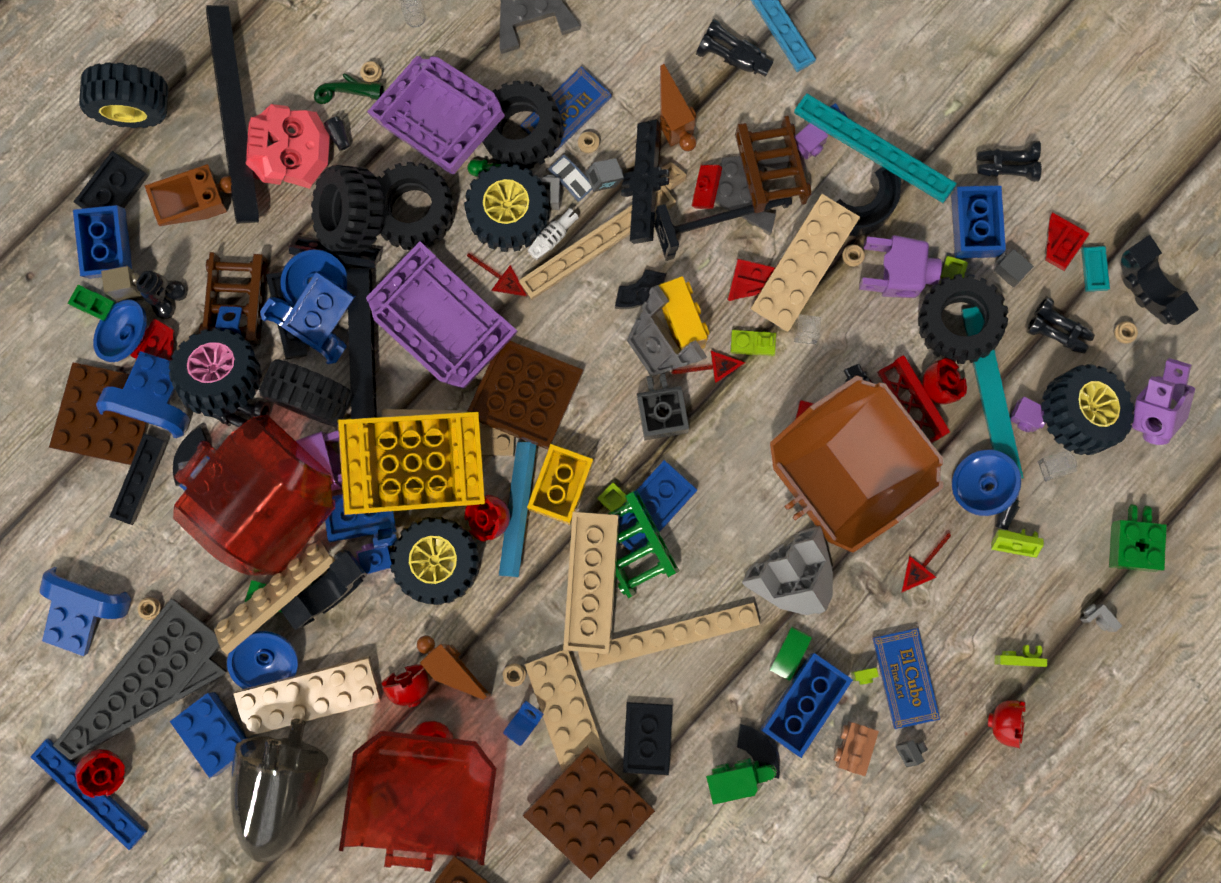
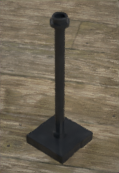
M792 198L770 200L764 210L781 205L784 209L792 205ZM666 204L657 206L654 227L665 261L675 258L679 247L677 234L755 213L753 204L676 226L671 222Z

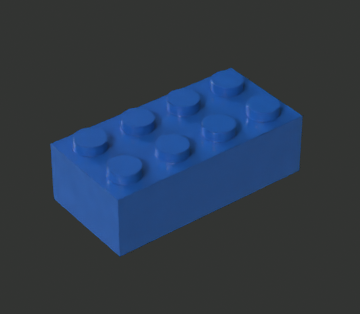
M810 653L760 730L802 758L853 679L817 654Z

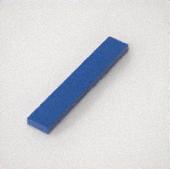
M46 739L30 757L128 850L133 849L148 831L111 796H106L105 794L91 798L84 795L76 782L75 771L77 764L57 750L50 739Z

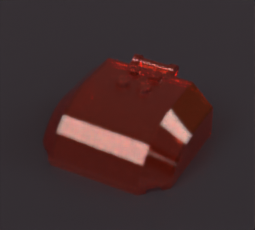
M263 415L252 417L224 440L217 450L208 442L201 441L193 457L174 476L187 489L174 504L173 519L214 558L231 569L249 576L282 573L335 509V499H332L331 485H334L333 476L270 416ZM207 455L210 460L193 479L190 476L191 473Z
M379 731L353 752L339 851L343 852L344 847L358 846L386 849L384 867L386 868L401 866L421 868L424 871L431 872L433 854L455 855L477 860L479 865L484 866L497 768L476 741ZM393 851L426 853L425 859L393 856Z

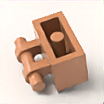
M848 721V724L844 725L841 731L840 738L843 739L841 748L837 747L834 754L835 766L866 776L879 731Z

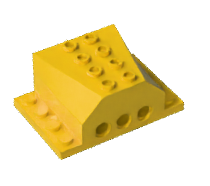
M478 412L338 420L344 515L485 504Z

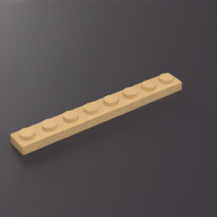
M661 186V190L656 191L655 212L657 206L666 204L667 209L676 204L675 199L665 186ZM632 205L520 279L519 283L530 299L533 300L629 236Z
M750 603L611 640L609 654L578 651L582 669L586 671L757 626L760 623L755 605Z

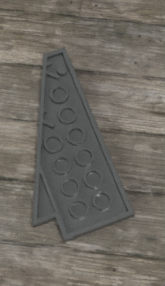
M171 598L53 746L68 759H75L225 675L227 671L211 659L220 648L215 631L178 601Z

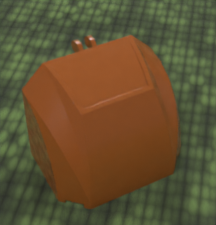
M860 376L853 377L810 406L770 442L773 470L795 497V499L784 506L786 510L791 509L798 502L803 510L794 514L792 518L795 521L807 513L817 527H821L823 535L829 543L852 553L899 523L943 489V481H941L943 457L886 384L864 381L863 377Z

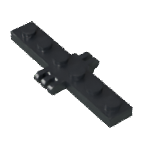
M657 119L637 124L635 168L633 172L624 173V178L622 179L621 187L623 189L621 190V196H633L630 241L633 244L653 241L656 191L661 190V186L669 184V178L667 177L670 176V171L667 169L662 170L661 167H658L661 123Z

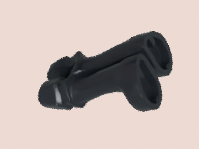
M1031 141L1024 150L1010 151L988 148L977 152V160L994 161V164L978 165L977 173L989 177L991 175L996 177L998 175L1022 176L1030 181L1039 182L1042 173L1041 162H1038L1041 154L1040 141ZM1002 161L1027 162L1029 164L1004 165Z
M1046 296L1036 309L1035 316L1029 322L1026 332L1030 335L1041 334L1062 343L1065 348H1070L1073 352L1085 354L1089 346L1077 338L1079 336L1084 340L1093 341L1095 334L1080 322H1075L1057 313L1053 309L1054 300ZM1044 320L1062 327L1068 333L1066 334L1045 323Z

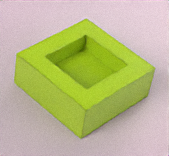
M946 256L940 279L949 277L952 280L954 275L961 274L962 278H964L968 262Z
M614 483L597 498L610 512L621 507L627 501L626 494Z

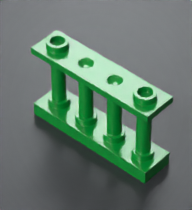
M638 491L626 495L627 501H625V505L608 513L619 515L620 518L630 512L631 514L634 513L638 520L636 525L618 534L617 545L640 532L642 534L645 533L649 540L647 545L620 559L616 558L615 574L619 580L618 587L621 593L627 595L628 598L637 594L634 587L661 573L666 574L669 578L680 571ZM649 553H655L659 559L658 565L629 580L623 567Z

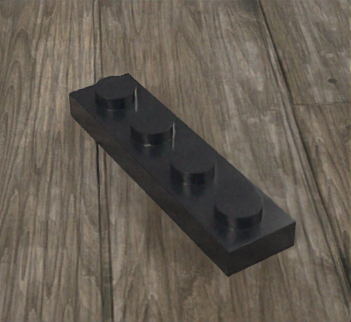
M297 235L289 245V254L292 255L311 249L323 250L335 256L342 264L358 265L364 268H375L381 257V249L368 248L363 252L331 251L324 247L318 239Z
M282 272L266 274L270 296L287 302L281 290L280 280ZM277 324L285 360L307 356L305 342Z
M143 434L109 517L130 525L134 524L167 444L166 441Z

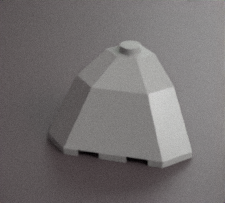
M818 526L800 531L794 535L795 539L786 547L782 544L769 553L770 558L767 561L759 564L755 563L751 566L742 581L743 585L783 610L803 615L825 612L833 596V571L823 531Z

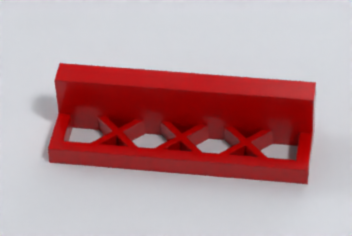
M904 355L877 372L882 382L888 386L904 408V405L908 406L906 410L908 414L911 407L920 409L922 412L921 420L914 421L921 430L922 426L932 429L935 437L929 439L931 443L950 433V430ZM895 368L899 374L898 382L889 381L885 373ZM899 388L909 391L911 394L909 402L900 400L898 396Z

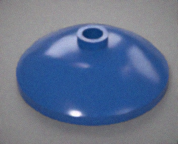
M305 250L294 255L286 263L281 274L280 284L285 300L292 306H295L309 284V279L317 271L347 290V273L342 263L335 256L323 250Z
M133 300L120 301L113 306L105 322L99 321L94 334L93 346L96 355L106 362H118L131 355L138 348L147 327L146 312L142 305Z
M996 450L977 451L962 460L956 468L952 479L953 494L960 506L972 514L978 516L996 515L1009 508L1017 499L1021 490V473L1016 463L1008 455ZM994 485L992 490H987V487Z
M257 631L253 632L228 654L227 668L232 680L239 687L245 689L295 676L298 668V657L292 644L284 637L273 632ZM264 653V654H267L268 656H267V657H263L261 654Z

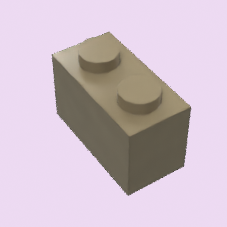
M125 266L101 271L104 293L117 302L144 299L136 285L140 275L130 267Z

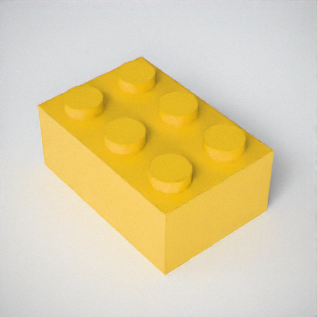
M683 276L658 285L669 300L662 308V312L674 342L682 351L689 343L695 340L702 349L705 348L709 330L705 322L701 323L699 316L701 315V310L697 302L693 303L691 296L693 291L689 281L685 282Z
M550 444L527 509L571 526L572 513L577 511L594 460Z

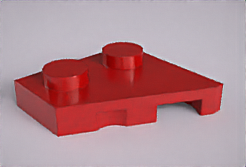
M1052 212L1049 218L1045 261L1065 272L1090 233Z
M737 258L727 300L733 301L759 294L775 267Z
M153 319L145 332L142 342L130 356L137 359L141 351L169 361L173 360L175 330Z

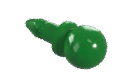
M473 159L468 163L467 170L472 176H478L482 170L485 173L488 172L489 167L495 165L496 168L501 167V163H488L487 160Z

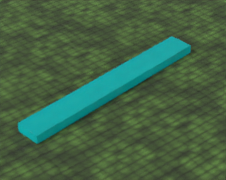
M807 93L794 110V114L943 204L956 187V182Z
M977 307L962 309L961 314L966 336L978 334L984 325L981 312ZM992 350L985 358L980 357L977 362H973L992 450L1008 455L1018 466L1021 479H1023L995 350Z

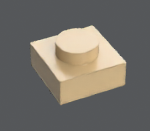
M670 162L662 167V170L667 169L670 171V176L667 177L669 178V184L665 185L668 189L671 190L685 181L687 174L674 163Z

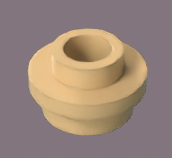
M368 61L361 67L360 74L367 83L377 82L382 76V69L376 62ZM370 71H375V74L368 75Z
M585 132L578 138V147L584 153H593L599 147V138L593 132ZM591 139L593 141L589 145L585 144V140Z
M849 245L842 253L843 261L851 267L860 265L865 257L863 249L858 245ZM854 253L857 258L851 259L849 254Z
M1125 321L1116 326L1114 334L1119 342L1129 344L1137 338L1138 330L1133 323ZM1122 330L1128 332V337L1122 334Z
M152 597L144 598L138 605V613L145 620H153L161 612L160 602ZM149 605L153 606V611L151 613L147 611V607Z
M516 663L508 665L503 671V679L509 686H519L526 678L525 669ZM514 670L519 673V677L515 680L510 676Z

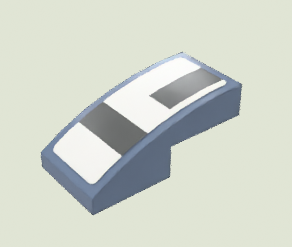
M562 155L548 168L553 176L560 178L561 186L563 185L577 202L582 200L592 190L588 178L565 155Z

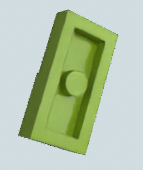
M731 331V354L775 356L776 333Z
M998 529L991 542V550L1037 558L1044 546V539L1038 538L1036 531H1034L1032 536H1026L1025 529H1022L1021 533Z
M1023 645L1022 652L1026 658L1024 656H1016V651H1002V655H995V665L1047 667V659L1039 658L1042 654L1041 646H1036L1035 653L1031 654L1029 652V645Z

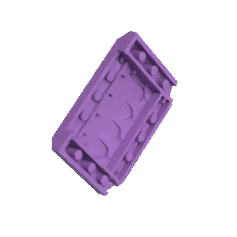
M416 56L367 111L382 127L450 174H455L505 116L496 95L492 91L438 57L422 59L421 56Z
M421 242L366 297L374 321L440 382L463 389L518 332Z

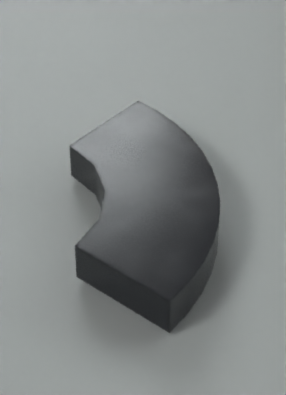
M645 269L642 277L636 283L628 286H619L615 309H633L642 306L650 296V289L656 285L663 284L667 273Z
M201 427L186 436L175 453L173 478L175 485L178 487L196 469L203 453L211 448Z
M740 724L736 747L745 750L752 757L753 761H758L759 766L772 764L777 769L775 778L779 779V760L772 744L759 731Z

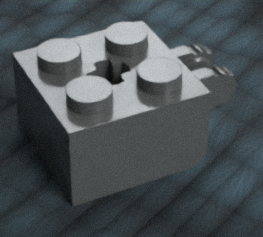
M661 373L659 377L662 389L654 390V381L652 376L649 375L646 376L648 392L637 393L644 441L687 434L689 432L681 386L668 388L665 373ZM660 409H664V412L668 411L669 413L666 414V417L657 415Z

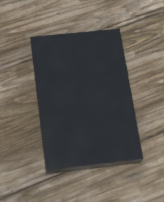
M111 151L73 202L82 209L116 205L125 208L148 178V175L114 151Z
M627 702L623 773L669 775L673 705Z

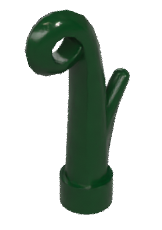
M344 73L343 77L348 82H328L320 85L315 89L314 100L319 104H326L332 99L333 92L348 93L369 97L371 100H378L385 91L384 84L376 82L366 83ZM327 92L326 96L321 97L323 93Z

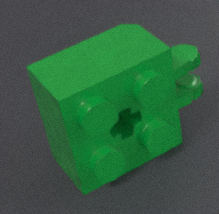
M1131 504L1128 509V520H1118L1111 525L1109 568L1148 572L1165 571L1167 525L1152 523V508L1150 506L1143 508L1142 522H1137L1138 508L1136 505Z
M751 758L737 761L738 763L729 767V763L716 765L715 768L711 769L712 772L706 776L713 805L755 796L763 786V782H768V780L771 781V779L775 778L777 769L772 764L759 766L758 761L752 762Z

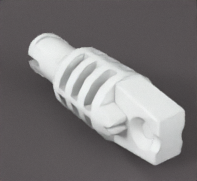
M568 208L557 221H552L537 236L528 249V253L534 259L538 260L551 251L566 236V230L579 218L576 213L572 215V209Z

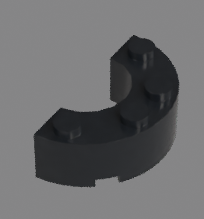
M881 167L874 172L870 180L875 194V198L871 203L865 206L854 207L846 204L841 199L836 201V203L860 217L849 236H862L872 233L889 220L900 199L902 185L900 177Z
M1148 235L1123 253L1121 257V267L1125 277L1123 282L1136 296L1135 301L1140 307H1145L1165 325H1178L1199 309L1187 291L1176 288L1164 276L1158 262L1159 255L1162 252L1152 236Z
M342 550L335 555V561L329 565L328 572L323 577L319 576L311 583L309 588L300 592L280 609L295 630L315 620L313 617L320 613H327L349 596L364 581L361 576L363 575L365 578L367 573L350 551Z

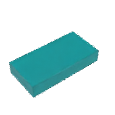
M1106 246L1083 247L1081 253L1085 292L1108 291L1110 283Z

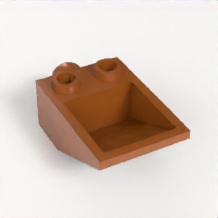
M663 64L660 66L661 131L670 147L679 143L682 150L692 151L697 144L696 138L693 136L697 116L692 106L688 107L668 69Z
M206 164L144 186L158 225L166 226L205 220L226 213L227 209L220 192L231 193V177L224 176L217 184L212 170Z
M424 635L418 639L417 649L423 654H428L420 664L435 681L483 700L492 696L458 658L461 654L452 644H440L435 648V641L431 636Z

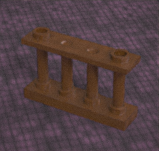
M784 116L781 128L751 132L748 131L746 123L737 125L735 138L755 213L764 212L765 206L770 200L799 196L801 205H805L809 196H811V186L809 182L806 183L794 138L795 126L793 123H790L789 116ZM784 137L786 145L784 148L761 152L753 151V141ZM789 156L791 167L765 172L758 170V161ZM794 176L797 186L767 192V190H763L762 183L765 180Z
M210 252L209 259L206 260L208 275L203 323L200 324L199 332L206 329L208 331L216 329L214 326L215 313H219L221 306L241 307L242 314H246L248 319L247 325L239 327L240 332L251 345H260L262 331L260 311L264 306L268 260L262 254H253V261L241 263L220 262V257L214 252ZM219 270L250 272L252 274L251 282H248V284L218 283ZM217 292L248 293L250 295L249 303L246 305L216 304Z

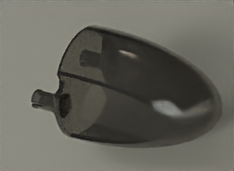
M300 719L291 720L288 738L252 737L240 741L235 746L231 774L232 819L239 844L246 855L257 862L273 861L283 855L294 844L308 822L320 794L328 765V757L317 747L302 741L306 725L304 720H301V723H299Z

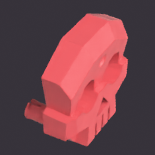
M270 104L261 114L251 117L249 120L246 165L253 170V177L264 183L281 185L285 181L310 189L328 165L330 135L317 112L308 110L290 111L288 106ZM288 129H294L295 133H289ZM269 140L273 144L267 147V141ZM287 159L292 160V161H293V164H292V165H288V164L286 163V160H287Z

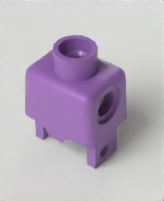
M893 235L891 239L866 238L863 246L864 250L886 252L883 263L884 276L883 280L863 277L859 284V290L882 292V297L916 298L925 288V284L935 285L939 283L942 261L938 258L928 257L929 244L926 241Z
M1168 358L1163 377L1152 376L1149 379V384L1137 396L1132 428L1143 432L1142 437L1145 441L1155 445L1169 443L1171 438L1188 419L1195 393V388L1187 385L1191 364ZM1176 369L1182 370L1183 374H1179ZM1174 399L1177 405L1170 409L1171 400Z
M320 431L289 443L290 458L278 462L279 474L284 486L288 487L297 484L299 490L307 495L342 489L340 455L334 451L332 444L339 442V432L335 431L326 434Z

